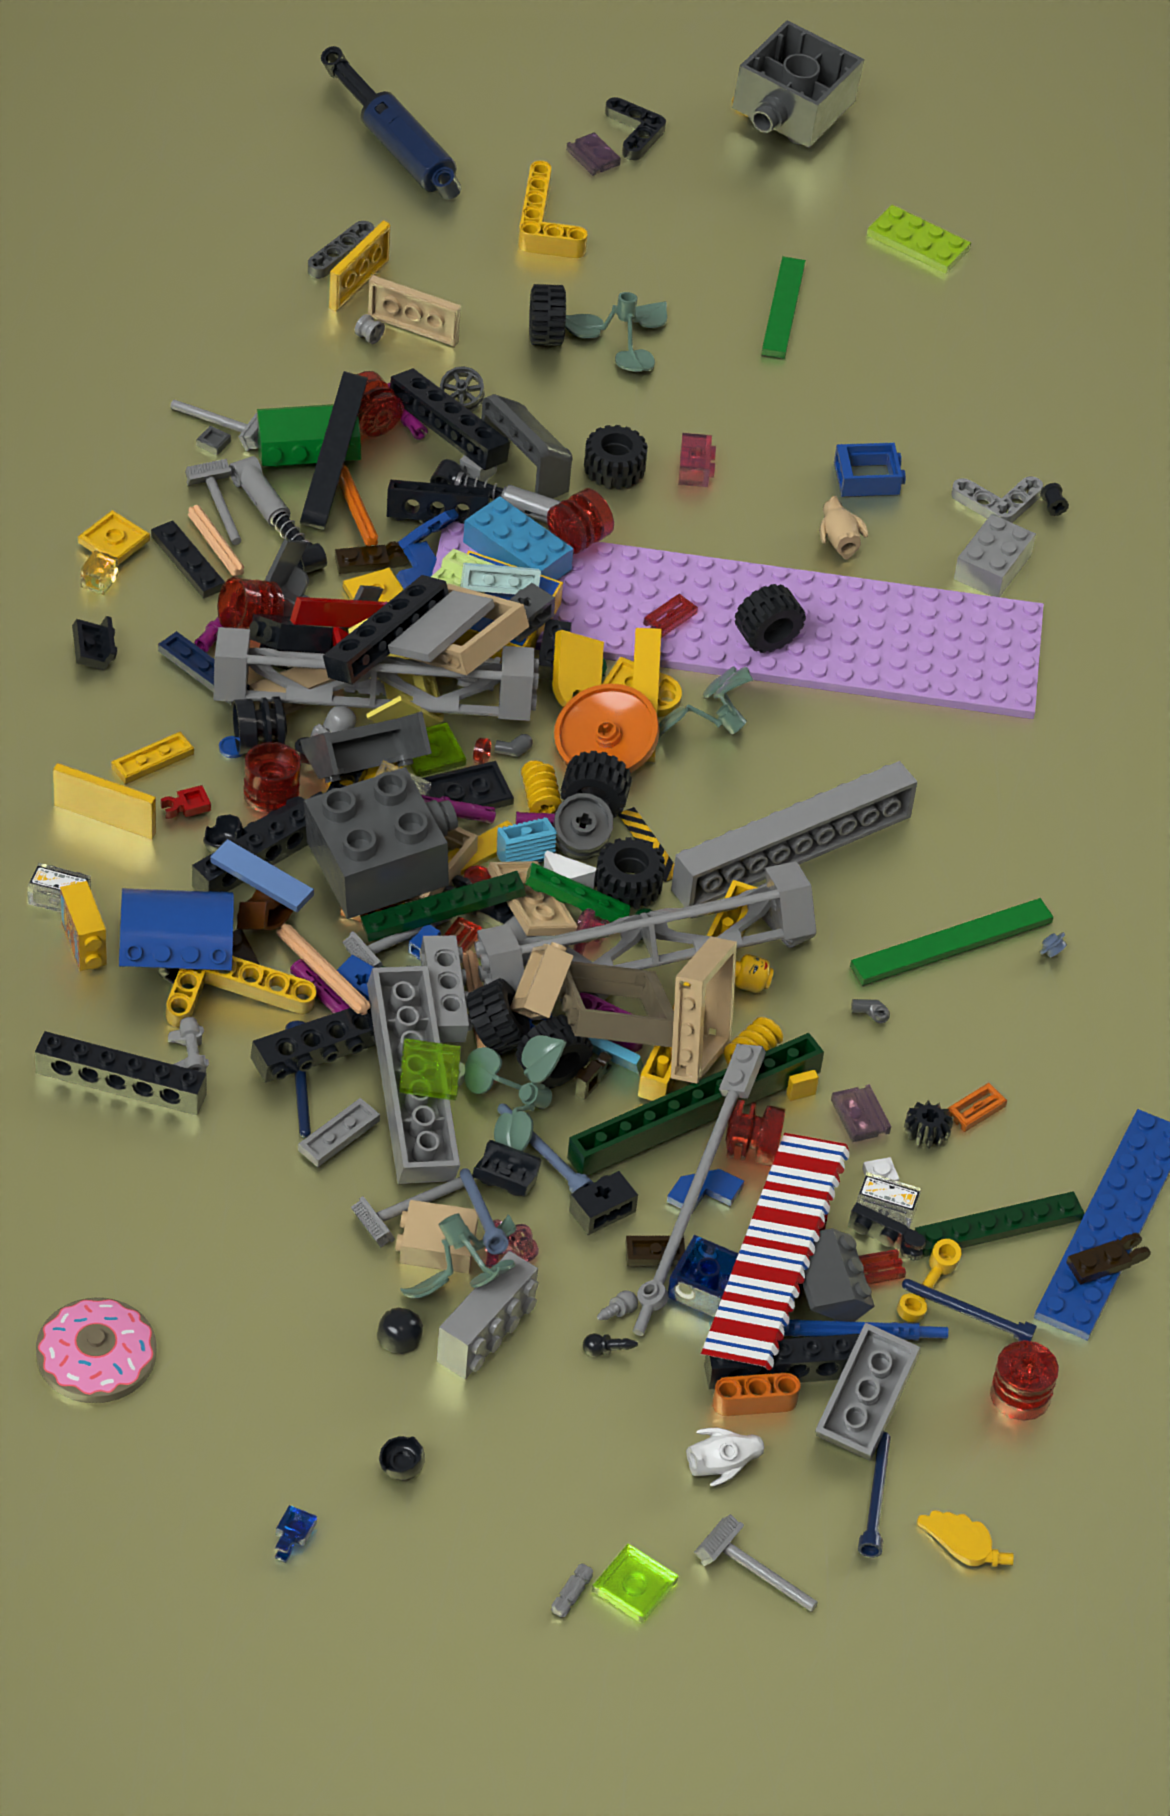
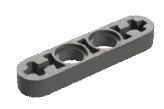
M358 221L309 258L308 274L313 278H324L329 275L330 271L374 230V225L369 221ZM344 242H352V243H354V244H353V245H345V244H343V243H344ZM333 253L338 254L339 256L331 257L329 256V254Z

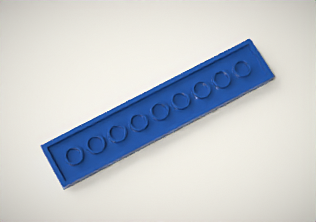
M1137 1109L1035 1312V1319L1084 1340H1089L1122 1271L1080 1285L1066 1263L1067 1258L1078 1252L1117 1239L1121 1240L1128 1234L1141 1233L1170 1174L1169 1121ZM1133 1248L1126 1250L1127 1253L1132 1252Z

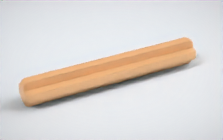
M199 505L190 507L188 509V516L233 577L243 575L244 565Z

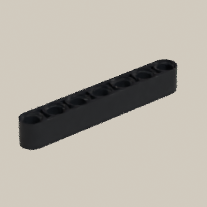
M346 371L343 372L300 520L302 525L325 530L368 377Z

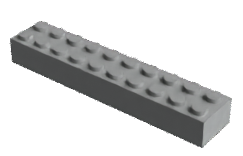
M898 761L891 765H885L872 773L861 775L859 778L848 783H842L829 791L818 793L814 797L797 802L786 809L775 811L767 817L751 821L743 827L730 830L712 840H706L693 848L684 849L675 855L671 891L684 907L715 901L726 895L733 880L753 885L766 879L765 868L795 861L800 865L908 819L912 814L917 780Z

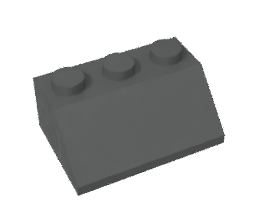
M833 1228L821 1230L819 1241L814 1242L815 1252L813 1256H809L810 1266L807 1270H804L805 1280L802 1283L810 1310L838 1321L855 1322L875 1307L871 1296V1288L867 1284L864 1275V1266L856 1250V1241L850 1234Z

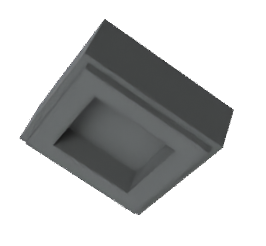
M209 426L196 439V446L218 455L231 442V435Z

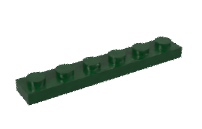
M514 871L373 912L360 918L367 939L371 942L524 897L526 892L518 871Z
M1074 1191L915 1227L914 1231L926 1238V1244L923 1247V1256L926 1257L931 1255L934 1245L942 1239L954 1240L959 1244L960 1248H965L1081 1221L1085 1213Z

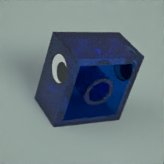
M694 1235L670 1276L669 1298L715 1317L739 1253Z

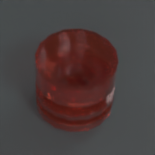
M374 371L361 372L357 375L368 377V381L358 413L360 432L369 438L379 437L393 429L400 421L404 404L378 373Z
M590 488L580 490L570 496L569 499L552 506L547 512V523L550 532L573 547V554H578L585 548L590 547L592 543L606 538L614 530V519L609 505L598 492Z
M238 577L228 579L223 584L218 596L217 610L220 624L223 628L249 629L253 613L283 616L284 597L281 588L273 581L251 580Z
M277 742L262 743L248 751L244 765L243 794L244 800L250 807L256 811L268 814L272 810H277L286 805L288 799L299 796L301 760L298 753L288 745Z
M738 1099L728 1123L725 1139L727 1147L726 1157L733 1159L736 1147H742L741 1161H745L751 1149L755 1150L756 1164L771 1167L779 1148L786 1109L767 1105L763 1116L760 1117L757 1116L756 1102H752L750 1112L746 1114L744 1113L745 1100Z
M1026 1340L1013 1342L1003 1348L997 1359L990 1389L992 1402L1002 1414L1011 1419L1025 1421L1036 1419L1046 1412L1051 1404L1059 1371V1365L1052 1352L1037 1342Z

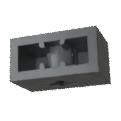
M530 583L524 589H520L510 599V601L524 604L529 622V627L514 638L518 642H522L554 617L555 597L533 583Z

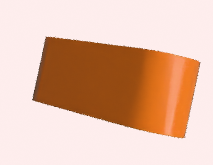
M791 1373L721 1378L715 1385L712 1406L722 1416L788 1412L797 1405L800 1381Z

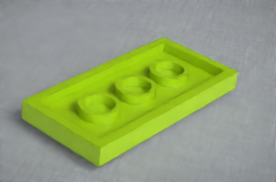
M891 205L867 230V236L945 274L958 263L971 247V242L894 205Z

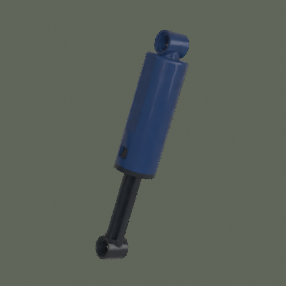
M331 46L325 49L321 54L323 65L329 75L333 78H338L363 105L361 120L422 188L428 192L438 190L444 199L449 200L457 197L461 191V184L455 175L457 170L456 162L391 92L384 91L376 94L351 67L339 47Z

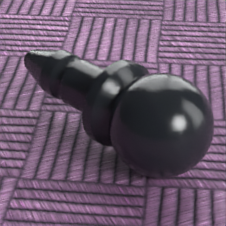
M596 1333L589 1334L583 1341L584 1352L592 1357L600 1356L603 1353L604 1355H610L611 1351L629 1350L638 1346L637 1341L623 1338L622 1340L611 1339L608 1334H605L603 1337Z

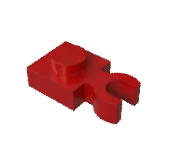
M203 785L177 791V798L170 796L162 798L161 809L167 808L165 809L166 819L175 818L181 812L184 813L185 817H190L211 811V802Z

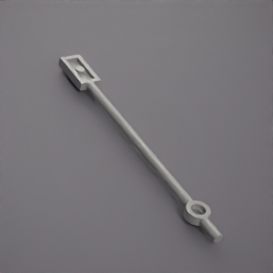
M736 1045L719 1088L722 1096H726L655 1276L653 1280L644 1283L637 1292V1298L642 1308L633 1329V1333L636 1335H644L653 1311L661 1309L668 1301L669 1294L664 1286L666 1277L738 1098L748 1099L766 1054L763 1046Z

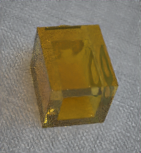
M94 550L80 569L81 588L105 595L118 577V558Z

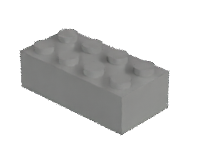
M508 1251L500 1261L513 1260L515 1267L499 1275L494 1281L475 1288L439 1327L437 1362L465 1380L473 1371L477 1372L482 1367L485 1357L490 1352L494 1353L499 1348L502 1338L507 1333H512L518 1326L520 1318L525 1313L529 1314L536 1305L537 1299H535V1294L539 1284L537 1281L538 1268L511 1251Z
M865 1322L815 1430L816 1436L871 1461L918 1360L920 1347Z

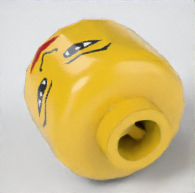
M746 954L740 961L736 960L735 985L739 989L760 993L763 989L769 988L774 969L770 968V963L767 959Z

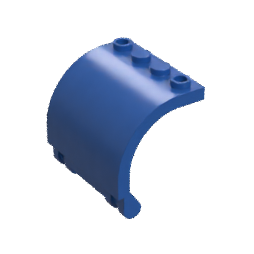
M122 888L119 967L232 971L233 892Z

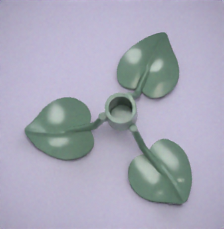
M622 292L618 296L617 305L612 306V311L605 323L601 318L592 314L566 315L565 328L571 334L580 338H596L600 336V330H606L616 313L621 321L628 322L629 350L616 354V364L628 371H651L655 365L653 355L644 349L633 350L632 320L634 323L639 322L641 326L647 328L661 327L667 322V303L664 301L637 306L638 298L635 294Z
M733 666L722 676L716 678L704 691V698L714 694L713 697L715 699L720 698L724 705L716 712L719 716L718 719L691 705H686L685 707L681 705L666 715L659 723V739L689 711L715 723L718 728L723 725L731 735L738 732L746 724L747 720L733 706L726 692L744 683L753 681L749 669L744 666L736 671L737 669Z
M539 1035L527 1042L522 1052L521 1061L526 1067L524 1075L531 1082L523 1086L496 1075L502 1066V1059L495 1050L482 1047L473 1050L469 1054L465 1063L464 1079L467 1088L471 1092L476 1094L486 1093L491 1089L494 1080L518 1089L521 1101L526 1104L514 1108L512 1114L503 1113L498 1118L494 1129V1139L496 1142L520 1151L525 1150L533 1133V1120L524 1111H534L535 1107L545 1109L551 1103L552 1092L541 1082L545 1081L554 1070L562 1055L566 1041Z
M457 1213L447 1217L438 1224L445 1236V1239L441 1240L445 1249L447 1269L414 1287L400 1289L409 1298H421L431 1294L449 1281L448 1277L453 1274L450 1246L452 1245L455 1249L466 1246L483 1271V1273L470 1281V1285L473 1288L494 1281L499 1275L514 1268L515 1262L510 1259L503 1260L491 1268L486 1267L476 1252L485 1247L483 1239L479 1241L470 1232L468 1226L465 1225L460 1214ZM507 1215L497 1228L502 1229L508 1237L516 1231L517 1227L510 1215Z

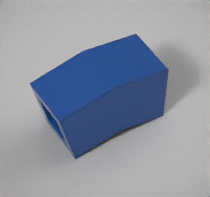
M430 924L423 926L419 933L409 941L408 953L421 960L420 949L423 936H442L441 932Z

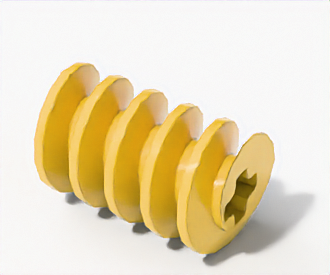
M534 760L527 762L521 769V775L530 813H556L562 801L558 791L559 786L555 776V769L553 766L544 764L542 761Z
M758 1017L725 1047L724 1057L727 1064L729 1065L737 1044L763 1046L764 1050L768 1051L783 1042V1033L774 1021L765 1017Z

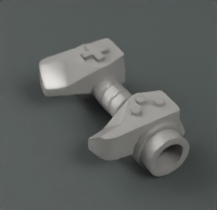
M194 1017L183 1018L180 1021V1030L171 1031L168 1034V1042L186 1046L188 1057L173 1065L206 1073L209 1060L205 1058V1055H199L198 1045L202 1044L204 1028L199 1026Z

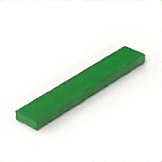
M782 256L761 355L785 359L806 260Z

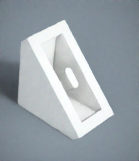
M546 851L544 868L594 889L596 867Z

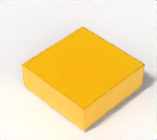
M815 1070L789 1076L786 1094L790 1101L816 1095L819 1076Z

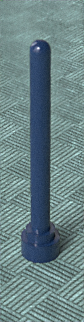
M292 1021V1022H289V1023L286 1025L285 1030H286V1029H289V1028H292V1027H295V1026H298V1025H301V1024H304L305 1022H303V1021ZM299 1070L295 1073L299 1133L301 1137L307 1138L311 1134L306 1071Z
M905 1279L902 1282L904 1290L1014 1335V1339L1018 1340L1017 1343L1029 1347L1037 1327L1036 1325L1027 1321L1025 1324L1022 1322L1016 1324L910 1279Z
M887 1432L883 1433L877 1447L867 1530L859 1537L858 1552L865 1557L871 1558L880 1556L883 1549V1539L879 1533L891 1440V1436Z

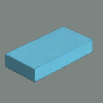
M589 1038L593 1044V1053L599 1055L602 1051H605L613 1056L612 1062L637 1074L642 1070L643 1063L639 1054L609 1040Z

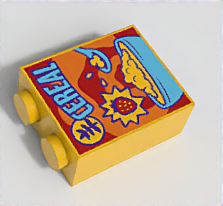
M83 881L60 887L61 923L79 970L96 969L107 965L106 928L88 882Z

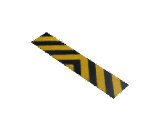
M635 807L618 814L635 840L637 838L643 839L644 843L650 842L653 844V848H658L661 851L660 855L665 860L663 880L666 882L673 879L674 862Z

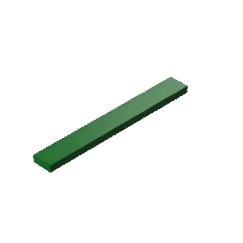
M1038 898L851 960L850 967L863 986L1053 922V915L1042 899Z

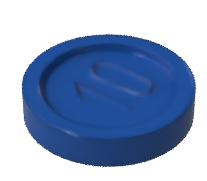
M228 736L223 738L219 743L220 753L227 758L242 756L243 754H238L235 739L240 741L239 737Z

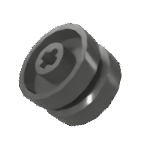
M578 793L567 797L559 805L552 825L556 830L555 844L564 855L573 859L587 860L598 856L601 849H605L606 844H608L613 830V815L609 806L601 798L592 794Z

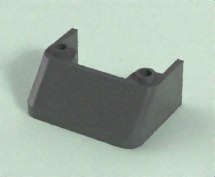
M496 394L485 397L482 402L481 419L504 437L510 439L537 466L535 493L554 499L569 492L573 460L570 450L565 448L527 410L526 406Z
M284 539L256 598V608L261 614L291 616L296 598L308 597L304 594L309 584L308 575L304 570L297 567L308 543ZM360 585L353 600L378 601L384 589L376 586ZM339 627L349 633L348 629L350 627ZM332 633V640H331L330 649L332 648L333 633Z
M422 712L342 731L325 732L300 740L302 751L319 779L324 778L325 783L341 780V774L382 766L384 761L390 764L397 762L398 767L414 764L413 758L432 753Z

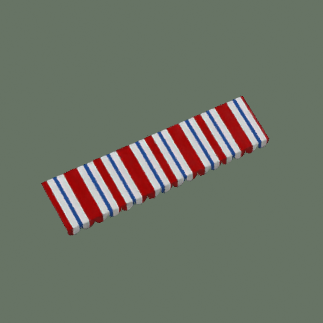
M784 1133L701 1354L764 1366L767 1370L773 1368L774 1359L772 1355H777L779 1352L778 1341L784 1338L783 1326H788V1312H793L795 1307L793 1298L799 1296V1284H802L805 1280L804 1270H807L810 1266L809 1256H813L815 1252L814 1242H818L820 1239L819 1228H823L825 1225L824 1215H827L830 1211L829 1201H833L835 1197L834 1187L839 1186V1174H842L845 1169L843 1160H848L850 1155L847 1144Z

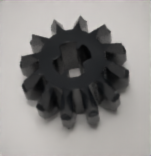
M929 1100L925 1105L917 1102L914 1108H910L906 1115L904 1128L908 1132V1139H916L917 1146L924 1143L928 1149L932 1146V1143L940 1147L943 1141H947L951 1134L950 1129H952L953 1121L952 1117L949 1116V1109H941L940 1102L936 1105H931Z

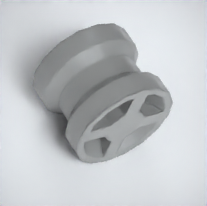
M364 314L355 326V334L361 338L365 337L366 341L370 344L377 343L385 330L384 323L374 321L373 317L369 314Z

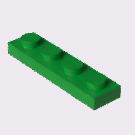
M532 862L527 871L525 885L530 886L536 892L546 893L555 897L561 903L573 905L586 914H593L604 919L607 923L629 916L630 905Z

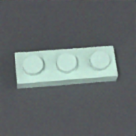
M463 563L460 587L479 592L516 594L530 583L539 587L541 571L535 568Z

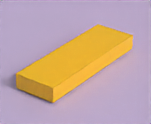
M180 731L111 761L112 769L124 784H128L194 755V747Z

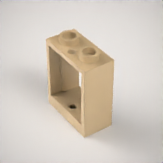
M551 942V945L543 944V946L533 947L510 1006L512 1011L533 1020L550 1018L574 956L566 952V947Z

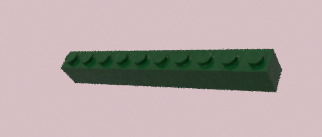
M806 1033L765 1051L766 1054L748 1099L738 1098L733 1111L787 1088L789 1076L811 1070H815L817 1074L820 1073L824 1051L811 1034ZM727 1068L701 1079L697 1084L692 1083L569 1137L567 1159L578 1173L588 1176L717 1119L726 1096H722L719 1088Z

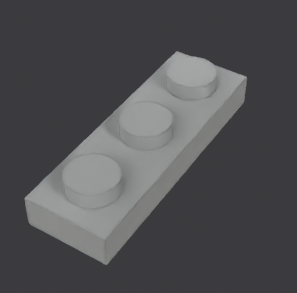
M359 1098L298 1144V1151L315 1166L319 1167L380 1121V1114L363 1099Z

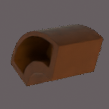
M256 889L249 900L239 902L237 929H276L289 919L293 910Z

